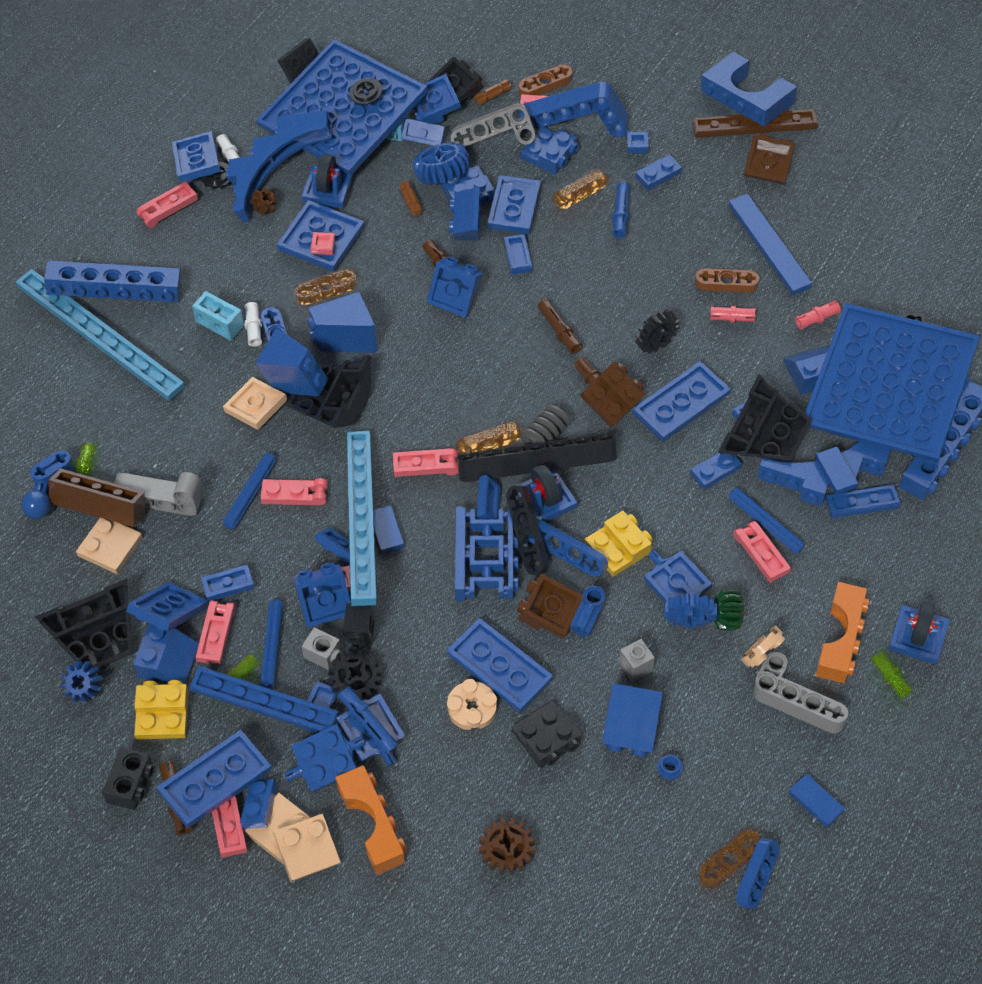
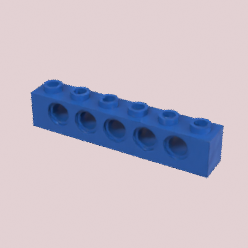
M48 261L44 283L46 295L178 302L181 278L180 268Z
M969 382L966 389L962 391L939 462L915 456L904 472L899 488L923 501L929 493L934 494L939 485L938 479L946 476L950 469L948 464L950 461L955 462L961 452L959 448L961 445H967L972 435L970 434L971 430L976 431L982 421L981 386Z

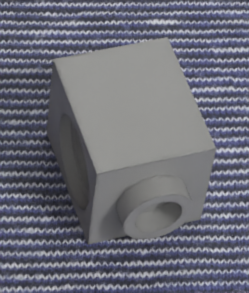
M313 628L301 646L305 659L328 670L332 666L333 659L339 661V654L342 653L340 640L317 628ZM322 648H328L327 651H319Z
M640 639L620 650L619 664L631 682H634L653 672L655 657L643 640Z

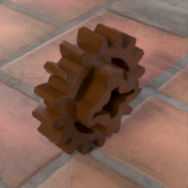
M501 818L498 825L494 821L491 822V830L488 828L483 829L484 836L479 838V844L482 845L479 847V854L484 855L482 857L484 864L490 862L491 871L498 867L501 875L505 869H508L510 875H513L514 868L516 867L523 871V862L530 865V856L535 855V848L532 847L535 845V838L530 837V828L524 830V822L516 825L514 818H511L509 823H506L505 819ZM504 839H506L507 844H509L510 853H508L507 848L504 845Z

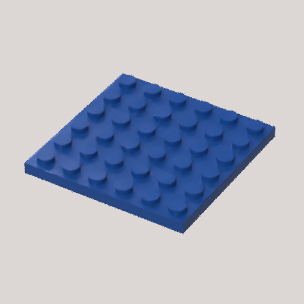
M333 39L260 115L256 122L259 127L276 135L275 126H278V117L327 110L332 121V139L312 144L302 150L319 159L323 154L334 156L336 168L351 176L428 93V88L426 85ZM373 78L380 82L383 95L379 96V101H373L372 105L369 103L364 107L361 104L356 105L350 98L351 86L358 80ZM364 89V94L369 95L368 91Z
M845 303L805 415L812 420L809 428L939 462L980 341V336Z

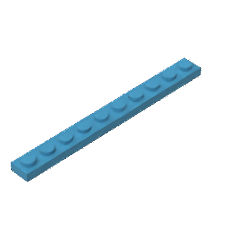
M33 269L16 281V285L20 290L166 400L170 401L185 388L183 381L69 296L46 295L44 278Z
M370 431L347 432L351 606L376 605Z

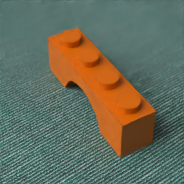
M838 582L830 614L840 621L845 635L838 641L823 644L816 677L845 684L847 675L852 676L855 661H852L851 658L852 654L857 655L860 640L856 639L857 633H862L865 619L860 617L862 612L866 613L869 599L865 598L866 588Z
M363 765L335 777L337 788L346 808L362 810L368 813L376 823L373 834L365 842L366 853L375 874H381L404 864V853L407 852L403 839H397L394 833L397 830L393 817H387L384 811L387 805L383 795H377L374 787H377V783L372 772L367 773Z

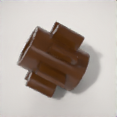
M265 187L261 192L256 189L250 200V203L253 204V211L261 213L263 216L267 211L272 213L275 209L274 206L278 202L275 199L274 192L267 190Z

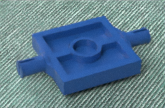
M656 550L648 554V557L656 566L652 571L644 575V581L664 603L669 602L670 597L676 599L678 594L685 596L686 593H693V595L698 593L700 597L712 588V583L682 551L665 559Z
M380 693L371 699L362 700L363 703L366 702L369 705L368 709L396 742L405 738V734ZM350 710L336 718L348 741L363 735L366 745L354 750L361 763L380 754L388 767L397 762L391 752L386 755L356 718L353 719L351 717L352 713Z
M335 724L292 745L291 747L297 758V767L284 772V775L288 782L302 775L310 791L314 793L335 783V777L356 769L357 765L354 761L353 750L366 745V741L363 735L348 741L343 736L339 725Z

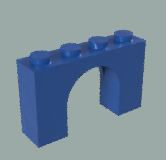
M732 52L702 74L701 92L763 127L793 105L796 100L797 86L782 78H779L768 88L759 92H746L736 88L735 85L748 76L749 60L735 52Z

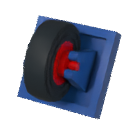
M323 154L318 166L312 165L302 193V202L310 200L320 205L343 208L354 177L353 174L350 176L340 169H336L335 157Z
M545 465L533 468L530 473L531 479L519 484V486H525L529 489L536 517L544 522H548L577 508V501L557 471L549 470ZM518 492L517 498L521 496L520 492Z
M923 602L920 610L902 605L888 650L937 665L950 619L934 615L935 605L928 602Z

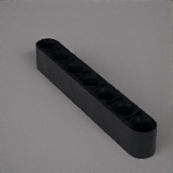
M605 433L464 453L458 455L456 460L459 480L462 482L479 481V477L483 475L494 479L529 474L533 468L540 465H545L549 470L612 462L618 456L615 435Z

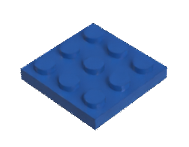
M308 200L277 243V248L279 251L334 272L364 229L365 224L360 219ZM313 232L335 233L333 255L311 254Z

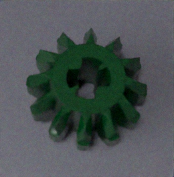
M734 590L718 591L714 598L715 604H717V619L714 620L717 629L724 631L740 629L744 615L741 593Z

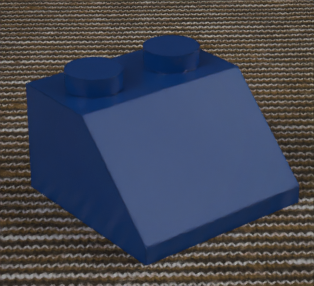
M475 187L455 192V199L450 200V212H454V218L449 221V233H453L454 240H479L481 218L480 188Z
M821 347L783 359L800 395L813 392L826 358L828 347Z
M149 623L133 664L137 677L166 685L171 680H178L183 684H187L196 659L199 643L175 628L167 632L159 630L155 625Z

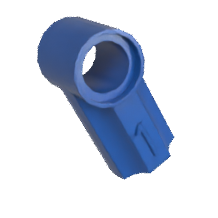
M590 586L584 591L583 599L570 625V629L575 634L582 637L590 636L596 620L604 608L605 593L602 588ZM591 598H595L599 600V602L591 603L588 600Z

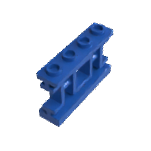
M456 507V601H465V597L475 599V588H499V599H504V596H508V600H513V592H518V577H513V571H518V557H513V550H518L517 537L513 536V530L515 529L509 508L508 512H503V509H499V519H475V509H470V512H466L465 507ZM466 522H470V531H482V536H470V545H466ZM503 522H508V545H503V536H492V531H503ZM475 547H499V560H475ZM504 562H508V586H504L503 577H492V572H504ZM466 563H470V572H482V577H470V586H465Z

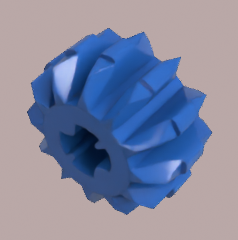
M76 661L74 666L68 665L66 667L69 674H61L66 683L60 684V687L67 688L64 696H72V702L81 700L82 703H87L89 697L92 699L97 697L95 690L99 691L103 688L97 684L98 681L103 680V676H96L99 668H91L92 665L89 661L84 664L81 661ZM82 677L85 679V680L82 682V684H83L84 686H80V685H79V684L81 683V679H80V678H82Z

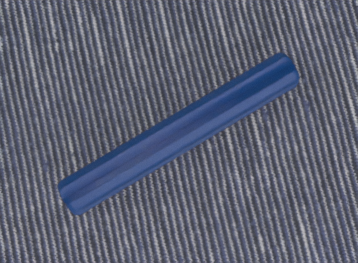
M265 453L222 521L225 528L235 529L262 485L263 479L267 477L275 464L276 458L273 454Z
M734 488L730 492V500L792 552L798 554L802 551L805 545L804 542L739 488Z
M271 600L268 609L260 685L268 689H273L275 682L283 609L280 600Z

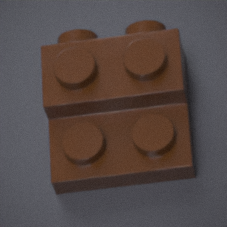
M765 134L754 135L744 176L785 185L795 143L784 138L779 140L773 139Z
M615 361L607 366L579 395L610 428L645 395L642 391V384L638 380H632L627 375L626 367L620 363L616 364Z
M541 573L536 580L531 579L525 590L529 595L527 599L522 598L516 609L520 613L517 619L536 630L542 627L563 639L573 621L583 595Z

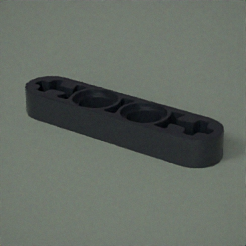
M511 486L507 491L506 499L524 567L531 575L544 574L548 570L549 562L531 494L525 486ZM520 492L521 496L516 500V496ZM524 512L527 513L529 518L526 525H523L520 521V517ZM529 535H532L535 540L532 548H529L526 544ZM530 552H537V554L530 555ZM536 561H539L540 565H538L537 568H534V564L536 563Z

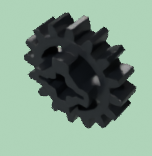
M665 310L663 313L658 311L655 317L651 315L643 322L644 326L638 329L640 333L635 335L637 338L635 343L644 353L657 352L659 347L664 348L671 342V337L677 335L675 331L680 329L678 325L680 320L672 311Z
M349 650L348 656L340 653L339 661L333 659L332 667L328 671V675H330L328 684L333 685L332 693L339 691L340 694L350 686L351 689H354L360 700L362 697H365L367 700L371 699V692L377 694L378 686L381 685L382 678H380L382 669L377 668L378 661L374 660L371 662V654L365 657L362 656V650H359L357 655H354L352 650ZM367 669L369 670V672H370V674H371V679L369 678L370 675H368V674L366 673V670H367ZM338 674H340V677L344 679L343 684L341 683Z

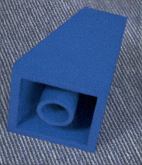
M360 292L309 308L310 317L307 318L308 326L311 330L309 331V336L312 344H317L320 352H377L375 324Z
M275 329L255 363L270 385L286 394L319 396L328 381V377L309 349L279 329Z
M612 684L602 744L607 745V750L622 752V748L632 749L633 755L647 757V752L653 753L663 692Z

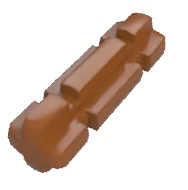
M505 79L499 84L476 94L474 100L477 105H482L509 91L512 88L511 84Z
M401 182L399 184L400 191L412 216L421 215L422 207L418 203L419 200L410 182Z

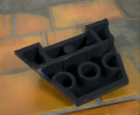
M369 355L362 356L360 361L351 362L350 360H345L342 365L331 367L330 364L320 366L328 377V381L320 395L292 394L287 406L334 428L354 425L371 392V358Z
M758 374L749 391V397L732 430L730 433H727L718 453L792 462L812 420L792 402H788L779 394L776 388L771 387Z
M127 578L104 587L103 591L60 609L56 607L35 616L38 622L75 662L81 661L84 664L89 661L92 665L91 668H101L132 655L130 614L126 612L129 603Z

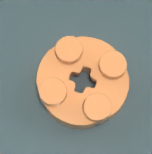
M776 625L769 630L771 633L767 637L765 635L761 636L745 652L746 656L741 657L740 660L747 667L759 666L768 657L766 652L772 648H777L785 640L782 636L783 632Z
M467 679L462 684L457 685L448 696L447 709L449 717L456 726L462 729L484 728L493 721L496 715V695L490 687L481 682ZM470 701H475L478 708L475 709L472 707L469 710L467 709V703Z

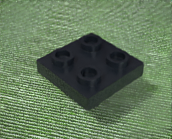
M306 38L277 61L291 84L319 53L311 38Z

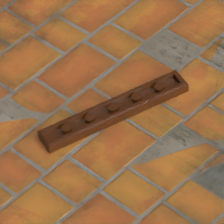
M815 109L784 111L764 127L742 114L693 118L692 121L695 138L818 129Z

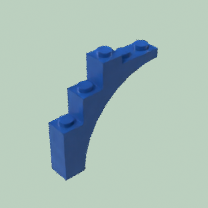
M327 110L278 117V126H275L276 135L253 138V147L250 149L251 156L229 159L226 177L233 184L236 202H233V211L235 215L239 216L241 222L250 221L253 206L250 203L253 197L252 194L256 189H260L264 180L281 162L305 147L332 139V121Z
M859 441L841 454L857 479L859 470L866 471L872 475L883 476L891 450ZM762 458L757 477L768 483H775L785 486L790 490L801 491L800 500L822 506L830 485L817 461L789 463Z

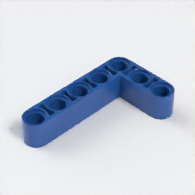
M597 82L523 104L528 110L534 129L596 112L612 136L623 137L627 134L629 115L611 85L606 82ZM520 109L518 112V119L524 116V112Z

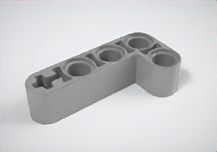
M515 103L456 126L451 133V142L455 144L460 143V145L465 147L513 128L518 141L521 144L527 145L535 139V129L526 106L521 103ZM517 109L524 112V116L520 119L512 115ZM496 117H502L505 123L502 126H496L493 120ZM478 124L485 127V131L481 134L474 131V127ZM523 129H529L532 134L528 138H523L520 132ZM458 132L461 135L467 134L462 141L456 138Z
M182 472L177 482L127 473H118L114 481L115 484L145 492V508L188 516L196 515L203 497L200 478L190 472Z
M780 652L768 654L755 680L753 695L756 700L829 733L841 732L848 717L846 706L785 679L784 676L788 663L786 656ZM771 665L778 666L780 669H773ZM761 685H767L770 689H763ZM784 695H789L793 697V699H786ZM812 705L816 707V710L809 709L807 706Z

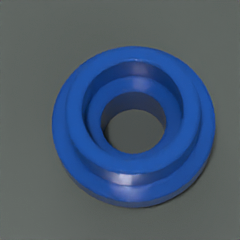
M669 754L663 756L658 761L657 770L663 778L673 780L681 775L683 764L677 756ZM666 766H673V767H674V770H673V771H669V770H666L665 767H666Z

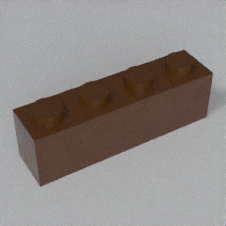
M61 468L49 479V499L51 504L132 527L145 516V492Z

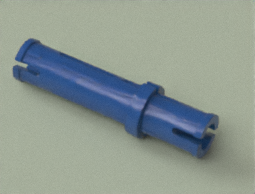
M620 182L616 185L615 212L612 214L614 224L612 235L615 238L626 236V224L629 221L627 209L630 186L626 182Z
M350 686L337 696L351 711V717L353 719L356 718L386 755L398 746V742L392 738L368 709L369 705L366 702L363 703Z

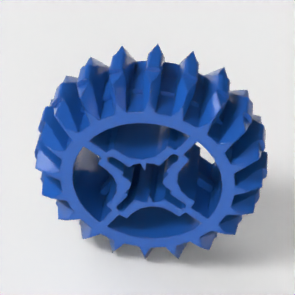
M445 142L424 149L423 152L417 154L418 156L414 158L413 162L414 172L419 181H422L423 184L439 185L464 175L469 169L470 158L467 150L460 143L455 144L451 142L447 144Z

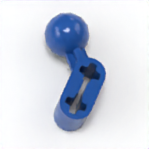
M57 451L32 467L30 475L34 481L33 491L26 493L21 500V509L28 518L40 519L49 513L51 509V500L47 495L49 493V479L60 468L76 473L72 458L67 451Z

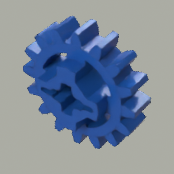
M686 593L685 596L678 594L676 599L670 597L669 602H665L664 618H667L668 623L673 622L674 626L682 625V628L688 626V628L693 629L697 628V625L705 627V623L712 624V620L717 619V604H715L714 599L708 600V596L699 597L698 593L695 595L693 593Z

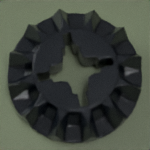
M373 78L358 80L351 86L349 92L351 100L356 105L361 104L363 107L368 103L372 105L373 101H379V96L383 95L380 82ZM364 89L368 91L369 95L364 94Z
M219 162L221 172L216 173L220 177L219 179H216L214 175L200 177L205 188L211 187L214 190L216 187H219L222 190L224 185L229 186L230 181L226 177V168H229V165Z

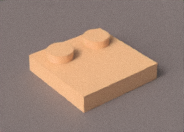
M252 377L223 408L227 414L259 430L287 401V397L283 392Z
M99 518L76 550V554L80 558L118 574L143 537L140 532L120 523Z
M278 793L274 798L268 827L245 829L244 832L284 865L273 832L311 817Z
M323 814L273 832L290 882L341 863Z

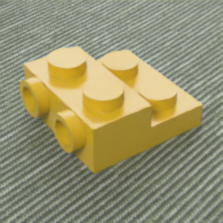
M624 511L606 520L604 527L586 537L584 544L602 553L607 558V571L612 577L647 556L651 552L652 547L650 534L646 530L641 531L637 527L638 522L632 514L627 515Z
M171 680L168 682V685H158L155 681H145L143 685L136 686L134 733L136 739L186 738L189 691L186 684L178 680Z

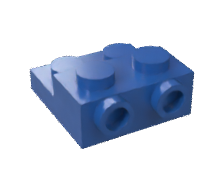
M446 74L423 83L427 86L428 93L416 104L412 111L417 110L415 117L418 121L438 124L444 121L442 115L461 108L460 102Z
M542 126L535 134L533 142L527 144L520 152V158L556 175L561 168L563 169L566 166L571 155L576 154L579 148L577 143L578 137L562 129H559L556 133Z
M479 166L469 168L464 175H460V178L440 183L449 203L451 199H455V192L475 187L480 188L481 205L493 201L494 189L487 176L483 175Z
M446 257L438 261L426 303L466 318L469 316L474 295L478 293L483 273L478 272V268L474 265H459L458 260L452 257Z
M326 563L321 566V570L314 572L302 570L297 574L298 577L293 578L307 628L345 617L346 602L351 603L344 574L339 564Z

